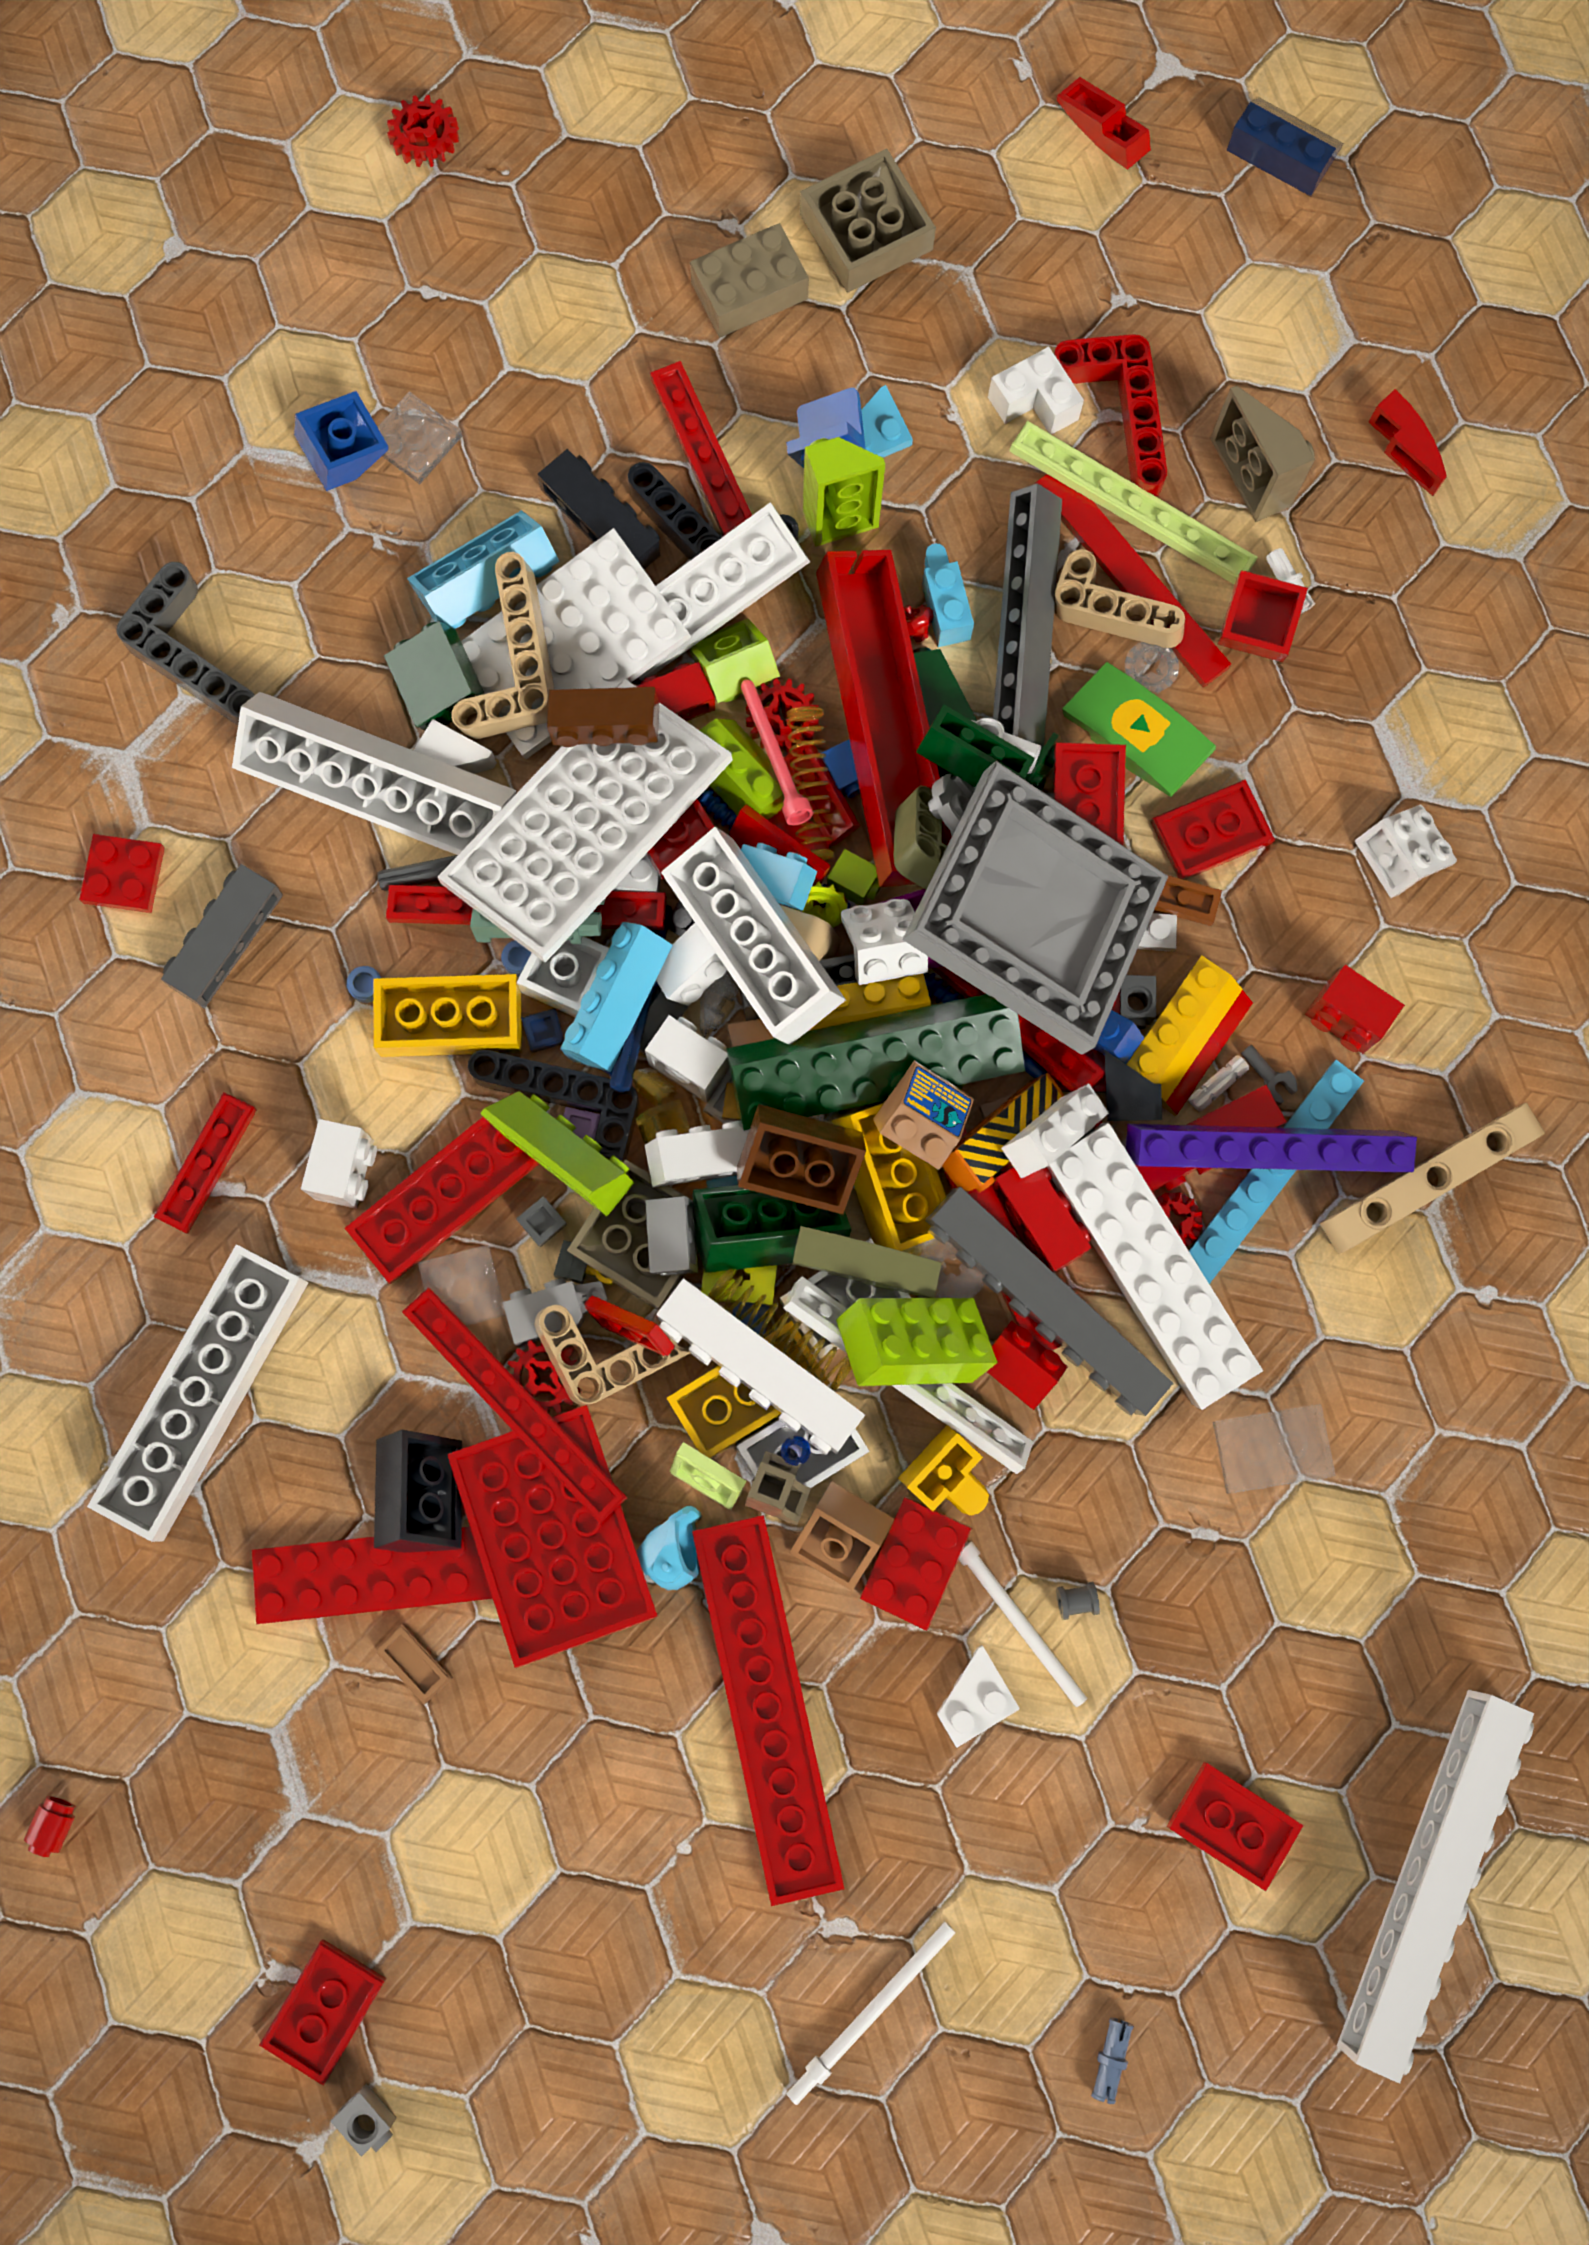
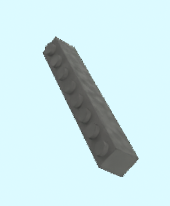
M1037 483L1013 491L1010 495L993 719L1003 725L1005 733L1041 745L1042 750L1045 742L1062 499Z
M961 1187L953 1188L926 1218L925 1221L931 1226L928 1231L934 1238L944 1245L949 1242L958 1250L955 1256L969 1269L975 1266L985 1276L982 1278V1281L997 1294L1002 1291L1011 1299L1008 1305L1021 1317L1025 1318L1028 1315L1038 1324L1035 1330L1050 1343L1053 1340L1058 1342L1064 1348L1062 1355L1076 1367H1079L1080 1364L1083 1365L1091 1373L1088 1378L1095 1386L1104 1392L1108 1388L1117 1397L1114 1401L1115 1404L1130 1416L1133 1413L1146 1416L1174 1384Z

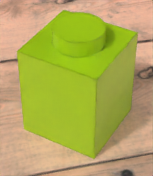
M846 849L843 850L827 877L828 887L834 885L836 892L844 893V898L857 905H864L868 898L874 900L881 889L875 865Z

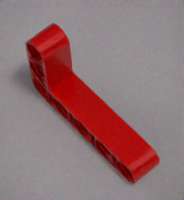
M1130 334L1072 339L1060 342L1055 348L1054 355L1073 384L1117 380L1131 482L1158 497L1167 477V464L1151 348L1148 340L1141 335ZM1128 355H1135L1138 359H1132ZM1099 357L1104 359L1105 361L1101 362L1096 360L1095 358ZM1068 360L1073 364H1065L1062 361ZM1131 385H1138L1142 389H1135ZM1136 415H1142L1147 420H1140L1136 418ZM1139 446H1147L1152 451H1144ZM1143 477H1151L1156 482H1148Z

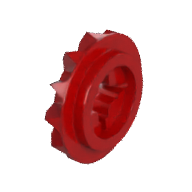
M1181 1192L1165 1193L1157 1197L1158 1203L1168 1218L1170 1217L1171 1209L1172 1211L1174 1210L1176 1215L1188 1216L1179 1224V1236L1185 1246L1193 1243L1203 1227L1202 1211L1195 1204L1194 1199L1183 1195Z

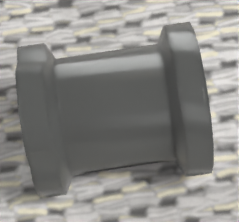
M1093 1581L1087 1582L1085 1587L1066 1590L1063 1586L1056 1588L1058 1607L1062 1620H1068L1070 1615L1091 1612L1093 1615L1100 1614L1097 1589Z

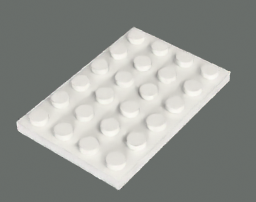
M614 528L536 585L555 690L616 688L625 679L632 682L692 638ZM526 600L520 601L516 605L515 610L522 609L526 604ZM501 611L461 641L485 694L515 687L503 613ZM532 632L526 633L521 638L520 643L528 642L531 639ZM538 665L531 666L527 670L526 676L533 675L537 671ZM544 697L536 699L532 704V709L539 708L543 704ZM511 705L503 707L500 710L499 717L506 716L510 711ZM547 723L506 732L525 759H528L552 741L547 729Z

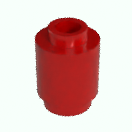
M47 1796L44 1803L39 1804L24 1837V1841L29 1844L28 1851L41 1857H50L51 1853H59L74 1821L73 1811L76 1806L67 1800Z

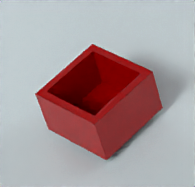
M1241 570L1234 585L1217 645L1284 662L1290 652L1308 588Z
M1345 964L1326 983L1305 1015L1311 1018V1023L1317 1029L1323 1032L1330 1031L1340 1038V1043L1352 1052L1359 1051L1364 1054L1384 1037L1405 1005Z

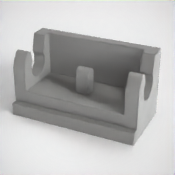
M685 1196L645 1200L650 1273L661 1275L698 1273L693 1200Z

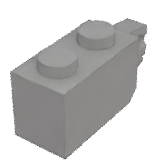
M560 1278L545 1283V1289L531 1293L530 1289H523L511 1293V1300L502 1303L514 1344L520 1347L528 1344L529 1340L533 1342L540 1340L534 1326L535 1317L542 1309L552 1305H561L566 1308L577 1328H581L585 1320L584 1314L588 1313L584 1304L592 1295L608 1302L602 1282L575 1285L573 1281L566 1283L565 1278ZM550 1312L546 1315L544 1324L547 1330L557 1333L562 1326V1321L557 1314Z

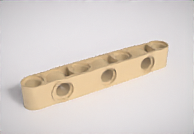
M1527 1102L1523 1103L1416 1165L1414 1172H1404L1319 1224L1336 1252L1341 1254L1545 1134ZM1488 1135L1493 1136L1497 1141L1495 1152L1487 1146L1486 1138ZM1429 1169L1433 1170L1438 1176L1436 1187L1430 1185L1427 1180ZM1369 1204L1378 1209L1379 1218L1377 1222L1371 1221L1367 1216L1366 1212Z

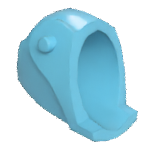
M686 1506L671 1515L666 1522L655 1527L645 1537L646 1539L636 1551L645 1575H648L656 1584L666 1590H678L691 1582L699 1574L700 1566L692 1531L696 1530L695 1523L702 1518V1515L695 1507Z

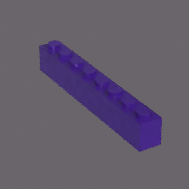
M1127 1124L1126 1151L1137 1166L1414 1172L1417 1137L1393 1130Z

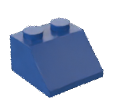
M357 391L295 414L294 436L326 491L358 479L389 449L388 444Z

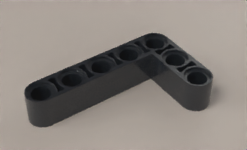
M639 462L629 469L628 482L632 500L690 561L722 538L653 465ZM641 481H648L651 483L646 487H640L637 485ZM664 504L673 506L672 509L666 511L659 509ZM780 515L798 542V523L789 515ZM689 527L696 530L692 534L681 532L684 528Z
M479 1050L471 1055L468 1061V1070L476 1083L482 1087L510 1094L520 1091L528 1098H531L534 1094L544 1102L600 1114L594 1139L603 1148L599 1153L608 1160L612 1155L622 1162L627 1159L640 1108L636 1089L632 1085L629 1091H624L623 1093L610 1087L611 1079L491 1050ZM489 1061L495 1064V1068L490 1075L480 1076L477 1074V1069L483 1062ZM522 1069L529 1072V1077L524 1083L515 1084L511 1082V1077L517 1070ZM551 1078H560L564 1081L562 1088L557 1092H549L545 1089L547 1081ZM594 1086L598 1089V1094L594 1099L586 1101L579 1097L584 1087ZM620 1094H628L633 1100L629 1107L619 1109L614 1106L615 1098ZM613 1127H618L624 1131L622 1139L616 1143H610L605 1140L606 1132Z

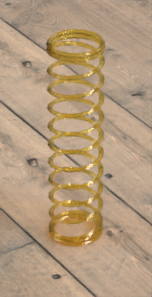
M798 707L786 712V718L789 719L787 725L792 729H796L788 735V739L798 743L789 749L790 754L799 757L790 763V767L800 771L792 776L793 782L800 784V786L796 787V790L829 784L828 781L802 782L794 779L801 774L828 770L826 767L809 769L793 766L794 763L804 759L824 758L827 756L825 753L804 755L792 752L793 749L803 745H817L826 742L823 739L800 741L791 738L792 735L799 732L819 731L825 728L821 725L797 727L790 724L791 721H810L821 718L824 715V710L820 707ZM803 795V797L807 798L808 801L829 799L830 797L829 795ZM820 809V810H812V811H813V814H816V813H829L831 810H830V809ZM802 823L799 825L806 827L795 832L798 838L807 840L801 842L800 844L802 845L833 839V837H807L798 834L812 828L829 827L832 825L831 823ZM810 850L824 861L834 858L833 850Z
M731 1268L727 1269L711 1289L708 1297L718 1303L731 1291L724 1304V1309L730 1312L742 1301L735 1316L740 1321L755 1308L747 1324L752 1330L767 1317L759 1332L762 1338H766L779 1325L771 1341L774 1347L780 1345L791 1334L783 1350L786 1356H789L804 1341L794 1361L798 1365L803 1363L816 1350L806 1370L810 1374L819 1368L829 1357L818 1380L824 1383L841 1366L829 1387L835 1392L852 1370L848 1356H845L823 1378L837 1352V1347H833L811 1369L825 1343V1338H822L799 1360L814 1332L813 1329L809 1330L787 1352L802 1324L801 1321H797L775 1343L790 1315L789 1312H786L762 1335L778 1307V1303H774L751 1326L754 1317L766 1298V1294H763L739 1317L745 1303L754 1290V1285H751L727 1309L732 1296L743 1279L740 1276L719 1297L735 1274V1271Z

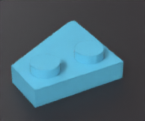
M885 385L878 390L861 410L865 448L882 458L912 446L913 442L912 436Z

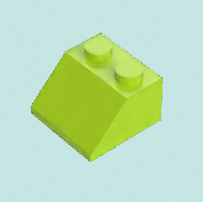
M749 618L708 635L689 649L694 662L700 663L717 703L730 702L737 699L743 693L741 683L744 680H751L755 688L759 689L761 684L769 685L771 680L780 677L768 639Z

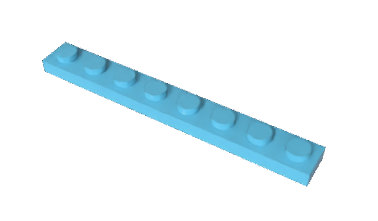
M1335 1060L1283 1128L1328 1129L1363 1084L1364 1080ZM1251 1169L1188 1250L1209 1284L1296 1170Z

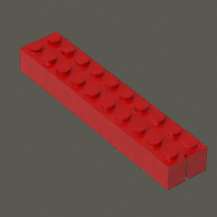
M862 550L851 570V574L848 573L857 558L856 551H827L816 571L879 887L917 885L901 875L894 864L895 812L917 787L927 786L932 789L934 782L939 780L940 776L937 764L916 753L917 748L929 729L892 550ZM942 820V843L948 846L952 836L950 829Z

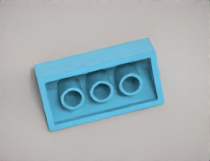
M521 510L408 577L407 580L435 622L441 621L453 628H458L465 623L468 616L477 611L483 612L490 609L495 604V600L500 598L495 564L502 554L506 552L518 553L533 570L535 577H542L552 570V566L560 561L542 526ZM521 568L514 569L510 573L509 578L517 576Z
M622 922L620 928L616 930L612 937V944L605 959L597 967L596 977L589 991L581 1000V1007L574 1022L566 1030L565 1040L560 1049L568 1059L608 1072L612 1071L624 1046V1042L628 1038L673 946L671 943L643 925Z

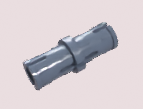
M1110 2018L1103 2051H1099L1097 2057L1100 2065L1091 2097L1101 2102L1107 2099L1108 2104H1115L1122 2070L1127 2069L1128 2065L1125 2057L1134 2025L1124 2020L1118 2022L1117 2018Z

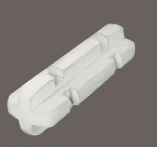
M1239 1055L1235 1056L1226 1064V1068L1222 1067L1201 1086L1202 1089L1199 1088L1189 1097L1190 1104L1197 1111H1203L1212 1103V1100H1215L1236 1081V1078L1239 1079L1249 1070L1247 1062Z

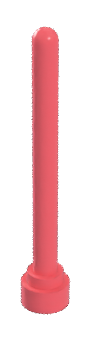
M744 680L741 683V690L785 798L782 812L786 822L789 825L802 824L813 816L810 803L807 798H804L802 794H798L754 683L751 680Z

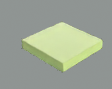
M684 1442L677 1451L670 1469L672 1475L727 1509L733 1508L747 1482Z

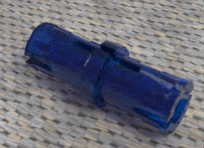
M793 1436V1439L789 1437L783 1442L781 1456L789 1465L798 1466L799 1463L804 1464L809 1459L811 1447L805 1438ZM795 1444L802 1448L800 1457L790 1454L791 1445Z

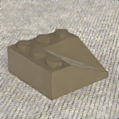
M888 149L880 151L800 191V215L847 293L933 250L936 227Z
M1237 385L1230 388L1210 439L1255 522H1258L1292 506L1315 461L1314 449L1308 440H1304L1299 429Z
M625 1159L623 1163L629 1167L626 1174L634 1184L608 1216H605L594 1207L567 1249V1252L659 1311L685 1274L661 1275L650 1273L645 1200L682 1197L685 1195L668 1185L652 1187L650 1174Z

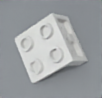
M1422 805L1382 819L1355 840L1390 898L1400 895L1422 878L1450 867L1457 862L1450 844L1444 840L1435 826L1432 816Z

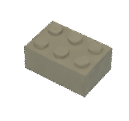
M780 223L690 261L691 284L719 338L808 300L809 277Z

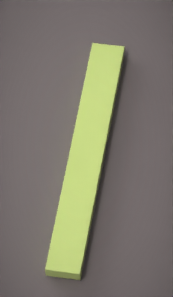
M1029 421L1026 422L1011 445L1009 452L1234 585L1240 571L1250 572L1258 558L1256 555L1158 497L1141 489L1136 484Z

